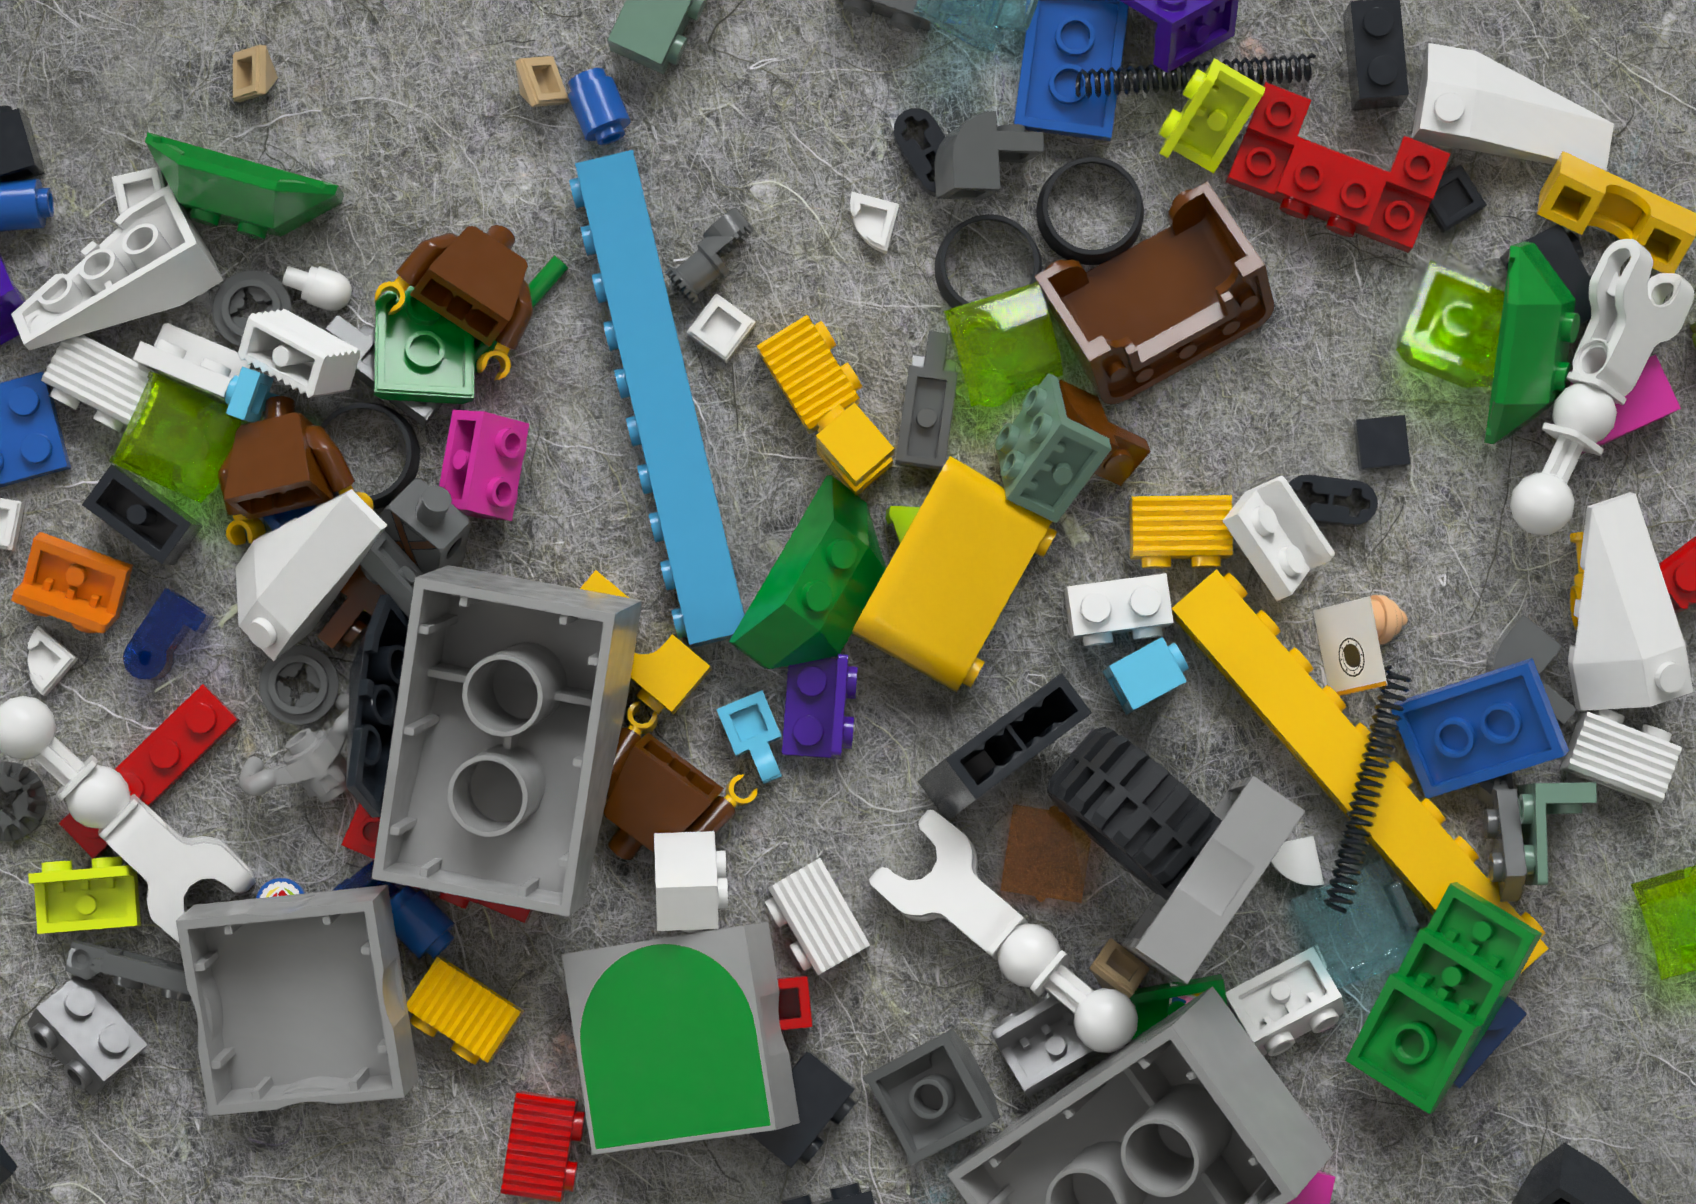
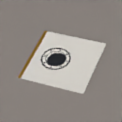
M1368 596L1313 610L1327 685L1339 696L1386 686L1387 680L1371 597Z

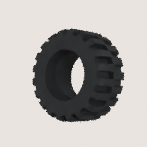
M1106 727L1091 730L1048 781L1047 794L1056 803L1058 808L1115 861L1119 862L1133 876L1166 901L1222 821L1204 802L1199 800L1163 766L1155 762L1148 754L1133 745L1128 739Z

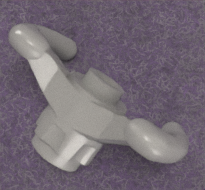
M342 694L337 697L335 701L336 708L343 713L335 720L334 726L327 734L322 730L312 732L308 728L298 732L286 743L285 747L288 751L283 758L285 763L262 770L264 767L262 760L255 756L249 757L239 776V785L243 792L252 796H260L277 785L300 783L310 797L316 796L321 803L328 802L342 794L347 789V761L341 755V750L348 737L349 694Z

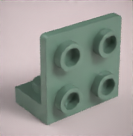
M1050 373L1047 374L1039 386H1033L1029 390L1023 401L1021 412L1012 424L1007 423L1004 425L996 439L995 448L997 449L1006 499L1057 523L1112 449L1109 438L1067 418L1059 379Z
M1596 782L1518 785L1517 797L1527 868L1524 885H1548L1546 815L1582 813V804L1597 803Z

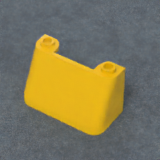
M950 456L852 630L853 635L955 692L958 691L962 683L971 688L985 661L977 658L978 653L1032 556L1036 553L1044 557L1058 531L1049 527L1052 521L1007 500L1004 487Z

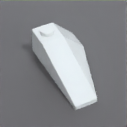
M1432 43L1427 44L1412 139L1425 143L1553 165L1556 164L1562 151H1565L1607 171L1614 127L1612 122L1477 51Z
M169 185L124 211L114 220L118 228L100 245L91 241L80 251L85 258L68 274H55L11 314L23 344L28 350L181 306L224 281L209 249L193 222L189 219L184 207L177 201ZM166 209L167 211L163 213L142 217L148 213Z
M351 489L316 507L311 512L292 519L280 528L259 536L252 542L235 567L239 627L257 647L261 648L275 661L312 632L385 530L387 524Z
M1629 492L1587 506L1580 567L1584 570L1581 599H1575L1573 615L1578 617L1575 645H1570L1568 667L1576 709L1584 711L1651 707L1692 693L1693 687L1686 645L1636 494Z

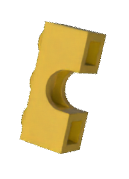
M1562 151L1540 191L1538 215L1581 235L1587 226H1595L1612 233L1620 240H1636L1651 253L1653 258L1652 268L1662 273H1675L1696 237L1695 212L1565 151Z
M855 402L846 410L840 404L837 405L817 423L819 426L817 430L819 433L816 435L817 454L855 496L863 492L893 466L891 456L894 455L895 448Z
M597 570L580 588L629 598ZM672 634L657 651L650 654L634 653L630 679L642 688L636 696L658 715L664 708L674 715L712 669L710 665Z

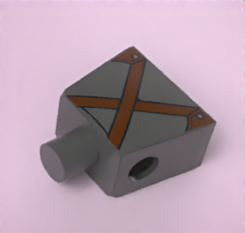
M415 478L379 514V517L387 524L385 531L424 574L447 565L461 567L464 562L471 526L469 518L451 504V495L445 488L436 485L429 486L422 479Z

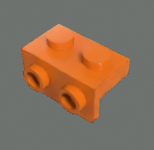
M39 532L33 538L23 581L13 591L11 601L25 606V609L34 615L43 617L53 616L70 622L75 629L81 632L105 633L120 617L133 565Z

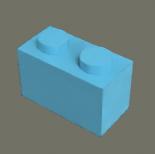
M1163 637L1109 665L1103 671V674L1127 715L1187 682L1183 672L1188 670L1189 667L1178 646L1175 643L1167 646Z

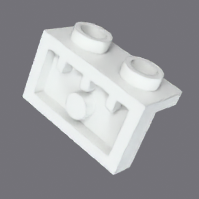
M169 323L163 324L154 346L140 341L133 357L134 361L159 374L224 401L231 379L235 375L239 376L242 366L251 370L253 368V364L247 365L246 360L240 361L238 352Z
M1283 476L1276 477L1244 492L1223 519V523L1276 601L1292 595L1311 569L1331 561L1335 555L1334 550Z
M1314 947L1236 986L1225 994L1239 1023L1262 1055L1268 1053L1269 1056H1276L1287 1051L1294 1045V1039L1311 1030L1314 1033H1319L1331 1028L1339 1021V1016L1345 1012L1342 996Z

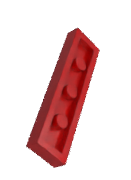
M202 684L114 770L119 772L128 783L130 796L135 794L141 801L151 807L240 720L205 684ZM70 813L59 822V825L92 859L99 858L110 847L98 835L99 829L85 827L74 820Z

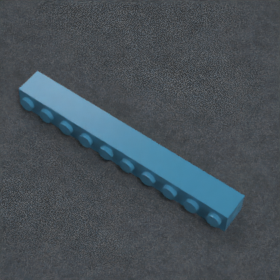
M629 150L575 163L578 178L569 180L575 207H585L589 225L580 227L587 256L597 255L601 273L592 274L598 303L608 301L612 320L603 322L609 350L619 349L623 368L614 370L621 399L631 398L635 416L626 418L632 446L642 445L646 464L637 466L644 495L654 494L658 511L649 514L655 543L665 541L669 560L660 562L666 590L676 589L680 608L671 610L678 639L688 637L691 648L731 639L744 617V611L634 152Z

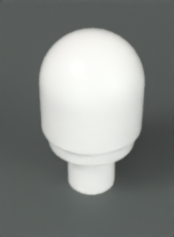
M288 266L282 281L283 285L302 291L301 299L306 300L307 304L328 311H337L344 308L349 303L352 295L351 284L344 275L321 266L319 268L311 266L309 273Z

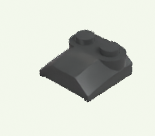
M953 1029L932 1038L928 1042L862 1077L865 1083H868L904 1148L910 1166L994 1123L1000 1118L995 1095L968 1045Z

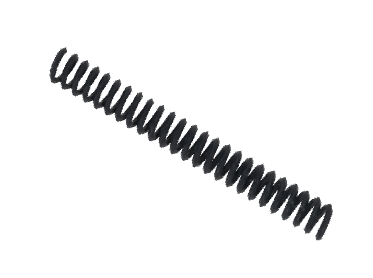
M1302 53L1298 58L1294 54L1290 55L1289 58L1281 55L1279 59L1276 56H1272L1270 59L1263 56L1260 60L1253 57L1251 61L1245 57L1241 62L1235 58L1232 62L1225 59L1222 63L1227 64L1232 69H1234V65L1237 63L1238 72L1245 76L1243 66L1246 62L1248 66L1247 77L1255 81L1253 64L1256 62L1257 82L1262 85L1264 83L1263 62L1265 61L1267 64V82L1272 84L1274 81L1272 62L1275 60L1276 81L1281 84L1283 82L1281 63L1284 60L1286 63L1285 78L1290 84L1293 79L1292 59L1295 61V80L1298 83L1302 80L1300 61L1303 58L1305 61L1304 77L1309 82L1312 78L1310 59L1315 58L1316 55L1310 53L1306 56ZM1206 60L1203 65L1199 61H1196L1194 65L1186 62L1184 66H1179L1181 70V88L1185 90L1188 84L1186 73L1188 66L1191 71V79L1197 66L1205 73L1206 66H1210L1211 62ZM1149 64L1146 68L1139 65L1136 70L1132 66H1129L1126 70L1120 66L1117 71L1113 67H1110L1107 71L1100 68L1098 72L1092 68L1088 73L1081 69L1076 78V96L1078 98L1081 96L1080 83L1083 74L1085 78V93L1090 98L1092 95L1090 79L1093 73L1095 78V94L1099 98L1101 95L1100 76L1103 73L1105 78V95L1109 97L1111 94V72L1114 76V92L1118 96L1121 93L1119 80L1121 71L1124 76V93L1126 95L1130 93L1129 73L1132 71L1134 76L1133 90L1137 95L1140 92L1138 77L1140 70L1143 74V91L1147 94L1150 89L1149 69L1153 74L1152 88L1157 93L1159 91L1157 74L1160 68L1157 66L1154 68ZM1178 67L1171 71V86L1174 92L1178 90ZM1160 69L1162 72V89L1166 93L1169 89L1167 72Z
M1392 665L1384 668L1388 674L1386 675V680L1394 679L1408 683L1412 681L1410 677L1392 672L1390 670ZM1387 680L1386 686L1379 687L1383 694L1377 696V699L1381 704L1374 706L1378 713L1371 716L1376 723L1369 726L1372 733L1368 734L1367 738L1370 742L1364 745L1368 752L1362 754L1365 762L1359 764L1363 771L1356 774L1361 781L1354 783L1358 790L1351 794L1356 800L1349 803L1353 810L1346 813L1351 820L1344 822L1348 829L1341 833L1346 839L1339 841L1340 846L1344 849L1336 851L1340 859L1335 860L1334 863L1338 868L1331 871L1336 878L1329 880V883L1334 888L1326 890L1330 898L1323 900L1328 907L1344 914L1347 912L1345 908L1331 902L1352 905L1354 902L1335 893L1355 895L1357 893L1355 890L1337 883L1355 886L1359 883L1339 873L1360 876L1361 872L1341 863L1363 866V861L1351 858L1345 854L1367 855L1365 851L1353 848L1347 844L1369 846L1368 842L1349 834L1366 837L1372 836L1370 832L1354 827L1351 824L1368 827L1374 826L1373 822L1354 815L1373 818L1377 816L1376 813L1356 805L1379 807L1378 803L1358 795L1382 797L1380 793L1368 790L1362 786L1382 789L1384 785L1364 776L1382 779L1387 777L1386 774L1374 771L1366 766L1390 768L1388 764L1378 762L1367 756L1391 759L1390 754L1382 753L1371 747L1392 750L1394 746L1373 737L1397 739L1395 735L1385 733L1375 727L1397 731L1399 730L1397 725L1384 722L1378 718L1402 720L1401 716L1388 713L1380 708L1403 711L1405 710L1403 706L1392 704L1384 699H1395L1402 702L1407 700L1406 697L1396 695L1385 689H1395L1403 692L1410 691L1408 687L1395 684Z

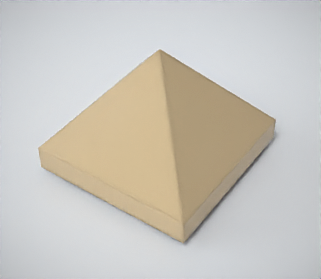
M257 45L235 52L233 55L234 101L242 102L265 95L278 79L266 45Z
M553 56L520 58L515 61L520 95L531 107L561 105L569 102Z
M1111 938L1106 942L1089 967L1102 988L1116 989L1127 995L1128 998L1133 995L1150 969Z

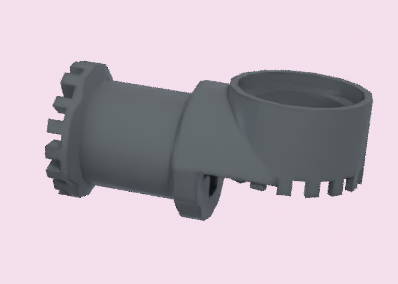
M737 208L731 209L703 234L704 239L697 244L698 250L676 269L673 267L668 268L665 271L666 275L675 286H679L677 289L683 291L682 295L694 305L699 301L698 294L717 278H726L731 274L721 260V257L725 256L727 252L730 253L732 248L738 247L735 242L738 240L742 243L744 240L741 237L747 238L754 228Z

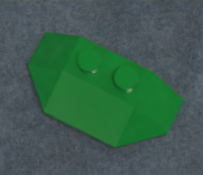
M147 132L145 143L177 201L186 211L191 212L189 219L195 222L218 227L219 221L222 220L238 225L236 232L242 235L265 240L267 233L282 237L342 204L344 193L338 185Z
M1524 241L1510 245L1487 428L1484 443L1495 444L1509 438L1552 406L1565 388L1571 385V382L1566 379L1568 373L1573 371L1572 363L1567 362L1570 343L1575 342L1580 326V316L1578 313H1574L1576 299L1536 244Z
M827 475L729 640V643L764 669H774L838 656L851 636L858 618L886 570L867 503L858 495L855 496L848 487L834 476Z

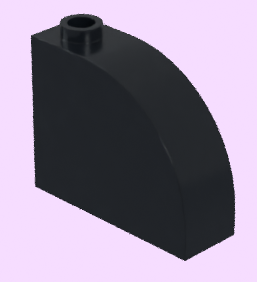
M1060 673L945 758L917 782L948 821L1092 714V712L1063 673Z

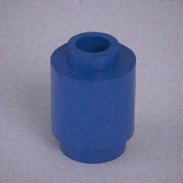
M603 68L589 69L571 78L568 82L571 91L568 94V99L585 140L597 141L598 145H607L621 139L625 135L624 129L630 124L631 120L614 79L607 76Z
M40 179L0 182V232L44 228L46 218L53 217L54 201L51 189L43 188Z
M406 886L390 900L396 937L417 958L421 959L428 953L435 959L454 940L455 937L449 931L455 923L422 890L416 893L410 886Z

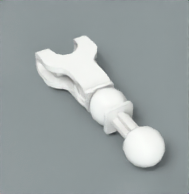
M1622 239L1610 244L1604 251L1589 282L1591 319L1572 362L1573 371L1569 372L1566 377L1573 385L1565 388L1555 400L1552 414L1554 424L1544 423L1542 426V430L1557 441L1543 471L1523 478L1512 491L1510 508L1513 518L1520 528L1528 533L1551 535L1561 530L1572 518L1575 501L1572 490L1567 483L1582 451L1599 456L1602 455L1604 449L1596 443L1603 440L1614 428L1617 414L1615 403L1625 404V396L1636 385L1654 347L1660 342L1670 340L1679 333L1693 303V287L1682 276L1673 273H1659L1650 278L1653 258L1651 253L1636 240ZM1630 257L1622 275H1620L1621 266ZM1673 292L1671 298L1663 304L1666 296Z
M20 696L10 698L0 705V751L14 759L27 760L34 758L62 784L57 790V797L61 801L65 798L67 810L74 820L85 827L99 829L98 835L146 880L148 885L147 905L151 919L178 943L179 937L176 920L188 910L184 904V896L192 884L201 879H216L235 893H244L256 883L252 870L222 840L206 836L196 838L182 837L135 794L130 796L128 783L119 772L110 767L97 765V759L93 755L83 763L55 737V718L46 704L36 698Z
M927 810L919 820L918 825L920 830L925 833L936 847L937 861L932 871L922 879L906 880L894 874L890 869L881 867L869 878L870 884L910 920L930 921L937 918L948 920L993 959L998 960L1001 972L1009 981L1018 986L1030 987V990L1038 997L1045 990L1051 993L1074 1013L1073 1023L1076 1034L1085 1046L1097 1052L1110 1053L1120 1050L1127 1045L1137 1031L1138 1023L1135 1005L1127 995L1116 989L1101 988L1094 991L1070 971L1066 965L1071 958L1063 950L1060 951L1058 940L1051 931L1038 924H1029L1021 914L979 880L977 874V853L968 837L934 810Z

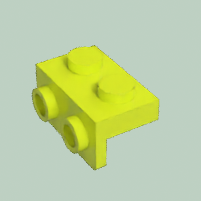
M1214 58L1205 73L1199 69L1194 72L1182 94L1189 98L1181 113L1172 109L1158 133V135L1165 138L1159 154L1168 158L1174 150L1214 174L1263 96L1265 87Z
M121 856L91 859L92 868L72 870V861L41 863L42 873L28 874L29 884H34L37 934L141 926L137 871L130 865L122 866Z

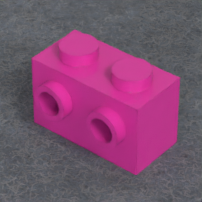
M452 411L439 486L445 488L451 495L452 505L468 516L480 519L512 521L514 507L518 498L517 490L523 457L527 448L526 440L529 423L485 411Z

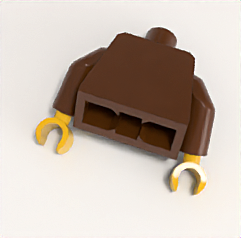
M500 225L491 226L487 233L475 226H468L459 236L449 232L422 241L397 269L396 273L399 276L394 282L382 283L376 290L374 298L376 303L383 292L393 291L396 293L399 302L391 308L388 315L396 314L403 307L405 291L411 285L414 287L410 294L412 297L489 347L494 341H497L494 350L482 354L476 364L477 372L482 373L487 366L489 358H496L500 363V370L496 374L494 381L506 377L510 372L511 362L507 355L510 349L516 350L533 316L530 287L524 280L528 264L523 257L511 250L515 243L513 233L508 228Z
M273 396L268 398L265 403V419L241 425L236 430L234 444L218 471V480L226 512L228 515H233L234 519L226 529V537L234 545L245 544V528L247 539L252 544L255 539L266 532L264 524L258 518L328 502L333 499V492L338 491L339 495L351 489L354 491L352 484L355 482V479L342 452L324 428L314 425L301 413H295V401L290 397ZM355 492L372 510L374 509L373 501L369 495L363 492Z
M639 701L632 703L627 712L629 726L621 728L606 797L608 801L603 812L607 819L619 827L609 840L608 846L617 856L625 860H632L642 845L654 853V833L714 831L716 834L735 815V807L746 805L754 800L758 790L755 788L745 799L736 796L734 785L744 776L742 774L735 776L728 782L725 797L719 796L724 789L649 734L658 723L655 711L647 723L640 724L634 720V715L641 706Z

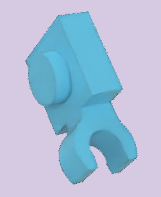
M242 366L239 376L235 375L228 385L225 402L229 406L226 414L251 423L259 421L262 412L265 411L266 400L273 396H279L269 392L274 378Z
M763 690L716 709L735 756L737 757L750 751L763 784L782 777L768 744L782 738Z

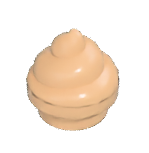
M1372 595L1370 597L1379 644H1387L1392 641L1395 635L1400 633L1402 626L1407 624L1408 618L1405 612L1387 596Z

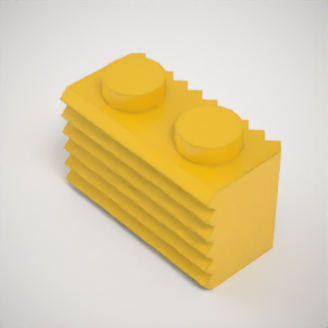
M806 315L757 345V352L807 432L812 434L819 429L817 423L837 405L840 404L846 410L854 402L856 405L860 404V398L856 391L863 388L848 362L839 366L830 350L837 345L824 323L819 321L814 325L809 316Z
M1232 495L1132 496L1129 500L1130 559H1141L1142 568L1148 569L1171 568V559H1191L1192 568L1221 567V559H1227L1233 555V536L1223 523V519L1232 509Z
M442 956L436 957L407 1002L408 1011L413 1013L410 1018L412 1025L431 1037H434L440 1031L448 1038L454 1040L455 1042L450 1049L474 1065L477 1064L480 1058L487 1063L493 1060L524 1010Z

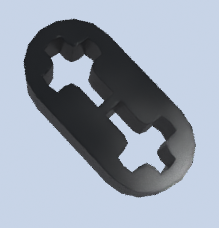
M911 108L903 111L897 117L894 123L893 138L898 150L921 188L927 194L936 197L935 181L931 183L928 180V177L932 174V166L927 158L932 155L936 157L939 145L945 138V135L929 112L921 108ZM913 121L916 126L925 124L928 127L924 131L923 137L929 148L922 151L914 138L907 141L903 138L907 133V122Z
M1300 475L1289 482L1295 493L1299 492L1303 485L1310 486V494L1326 497L1325 504L1312 503L1307 509L1315 523L1359 527L1367 523L1375 515L1378 507L1377 496L1373 488L1361 481L1317 475ZM1352 491L1359 492V500L1367 502V509H1362L1357 513L1356 517L1349 516L1350 511L1348 507L1333 505L1334 498L1347 499Z

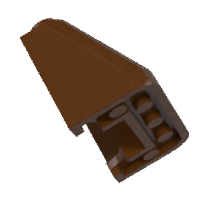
M1208 181L1194 189L1185 190L1174 198L1172 206L1168 211L1170 227L1088 272L1084 270L1079 261L1058 260L1051 263L1043 272L1034 276L1040 293L1096 392L1106 404L1112 405L1124 402L1263 325L1274 311V300L1264 262Z

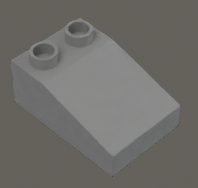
M450 565L415 577L372 879L570 917L584 906L628 698L642 600Z
M1212 986L974 1150L947 1176L967 1204H1287L1300 1194L1333 1155V1152Z

